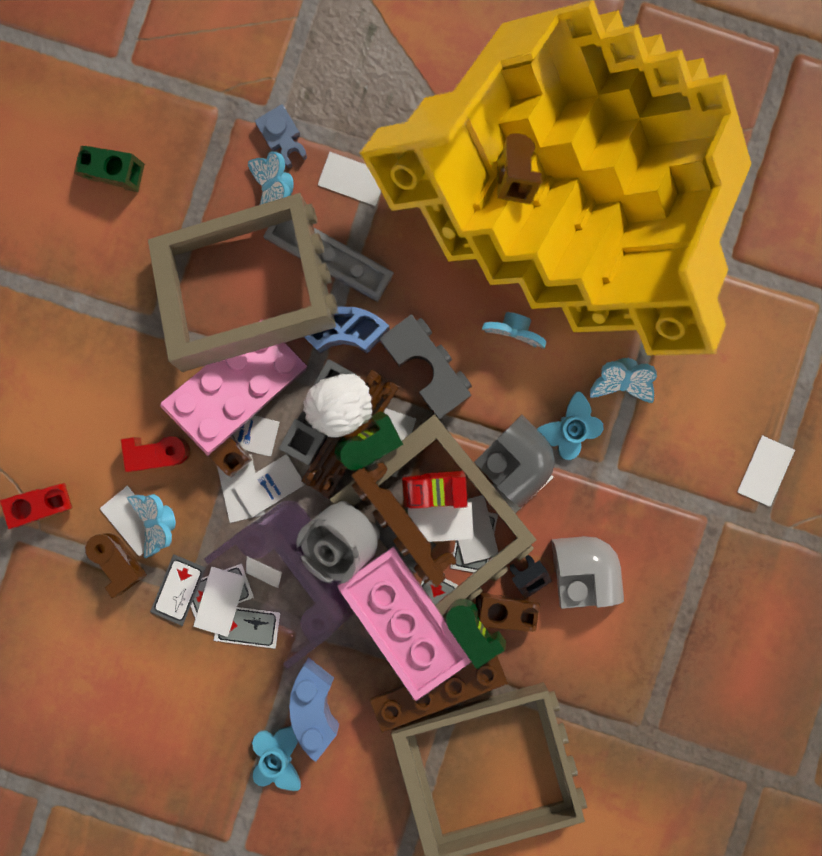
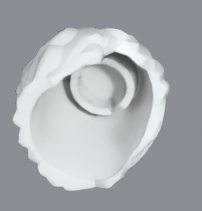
M340 374L322 379L309 389L303 402V410L306 413L305 418L312 425L313 429H317L329 437H341L358 429L362 424L367 423L371 418L372 404L370 401L372 397L368 393L369 388L355 374Z

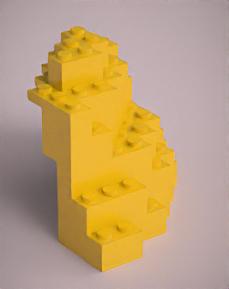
M594 0L516 19L501 24L454 91L425 97L407 122L379 127L360 151L361 157L390 209L393 211L419 207L448 262L477 259L490 285L519 283L532 309L562 307L573 332L637 330L647 355L715 354L726 326L717 299L728 272L720 239L752 163L727 74L709 77L703 58L686 61L682 49L666 52L661 34L642 38L638 24L624 27L619 10L599 15ZM513 133L526 135L535 144V151L531 157L532 171L541 173L542 184L531 205L497 198V159L504 150L506 138Z

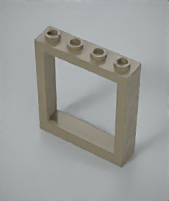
M301 193L148 239L168 361L181 372L336 328L334 315L338 314V307L334 295L328 293L327 284L331 283V276L326 263L322 264L320 254L325 251L320 234H315L313 224L318 223L316 212L312 203L306 204ZM292 220L311 306L190 342L175 255Z
M434 414L402 440L404 445L381 457L367 469V472L378 468L377 464L379 463L386 465L387 472L376 481V484L379 486L437 439L517 537L435 604L446 620L450 605L458 599L472 601L482 592L481 585L489 579L494 582L508 571L506 565L514 558H517L519 561L531 553L534 549L531 544L537 539ZM353 480L332 497L330 501L333 504L347 501L352 507L361 501V498L351 486L356 481ZM380 539L377 540L376 557H379L388 550Z
M544 682L432 713L392 729L391 735L425 856H466L585 822L582 809L587 808L582 788L576 789L573 777L578 776L573 756H566L564 744L569 743L567 732L563 723H557L554 713L560 711L555 692H549ZM535 701L563 801L443 834L415 735Z

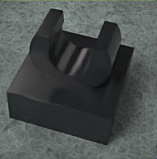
M530 555L525 557L529 564L526 570L518 571L514 564L510 565V570L514 575L512 580L524 599H527L552 582L551 577L540 560L535 563Z

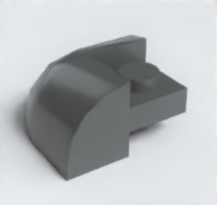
M521 414L474 463L497 485V488L518 507H522L551 477L555 459L553 449L547 439Z

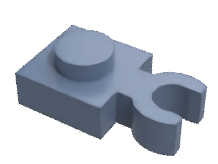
M283 104L254 120L273 152L280 148L282 149L281 154L285 159L286 167L289 169L293 167L289 159V155L292 152L300 153L303 160L307 159L303 145L293 141L301 135Z

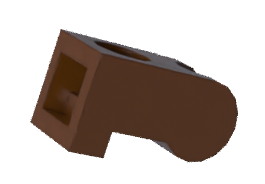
M513 133L506 138L504 150L497 159V198L531 205L542 184L540 172L532 171L531 157L535 151V144L526 135Z
M233 435L208 455L230 478L252 461L249 454L235 440Z
M112 533L98 534L87 541L85 553L88 559L99 564L111 581L110 584L104 587L111 598L122 595L147 576L146 572L117 535Z
M481 592L476 597L475 605L478 610V618L485 628L536 631L540 603L492 595L487 592Z

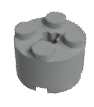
M340 501L327 507L300 530L297 537V547L301 545L304 553L301 560L315 577L327 583H331L333 580L345 583L375 555L380 531L375 524L371 523L359 510L352 507L349 502Z

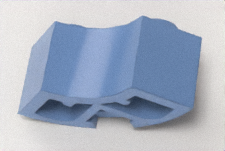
M338 307V314L334 315L336 328L308 335L305 338L320 354L331 346L342 344L356 346L367 354L380 341L379 338L390 330V327L381 318L366 310L356 307Z
M308 657L294 682L289 708L294 734L303 750L316 762L336 737L339 722L331 714L327 702L328 692L334 677Z

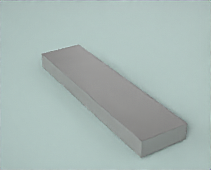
M292 220L268 227L263 236L264 239L301 259ZM314 228L315 234L319 233L325 252L320 254L322 264L326 263L330 276L370 299L379 302L394 272Z

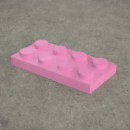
M285 343L206 365L161 402V408L208 456L306 371L307 366Z
M394 546L361 568L349 581L338 584L337 588L415 701L471 663L448 629L446 620Z

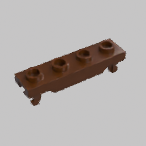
M372 369L364 380L365 385L369 388L368 393L372 397L370 401L372 404L371 416L379 411L384 412L400 388ZM369 419L367 423L362 424L358 429L344 436H328L301 482L330 499L348 470L336 458L335 446L337 442L346 436H356L373 426L371 420Z
M384 463L377 464L378 468L367 472L365 468L358 470L352 475L356 481L351 485L362 501L369 498L376 508L372 514L383 529L387 526L391 527L397 535L393 539L394 544L404 556L409 553L418 563L413 568L425 584L431 581L435 587L439 586L446 579L443 573L450 564H456L453 554L447 552L435 560L431 557V544L390 490L381 489L376 484V481L387 472V467Z
M496 656L478 669L475 668L472 662L416 701L406 686L402 684L395 689L370 698V703L381 732H385L507 685L508 682L498 656Z

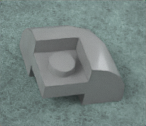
M587 536L551 539L554 572L557 575L559 607L561 609L596 606L599 608L624 602L621 565L617 553L608 543L597 537Z

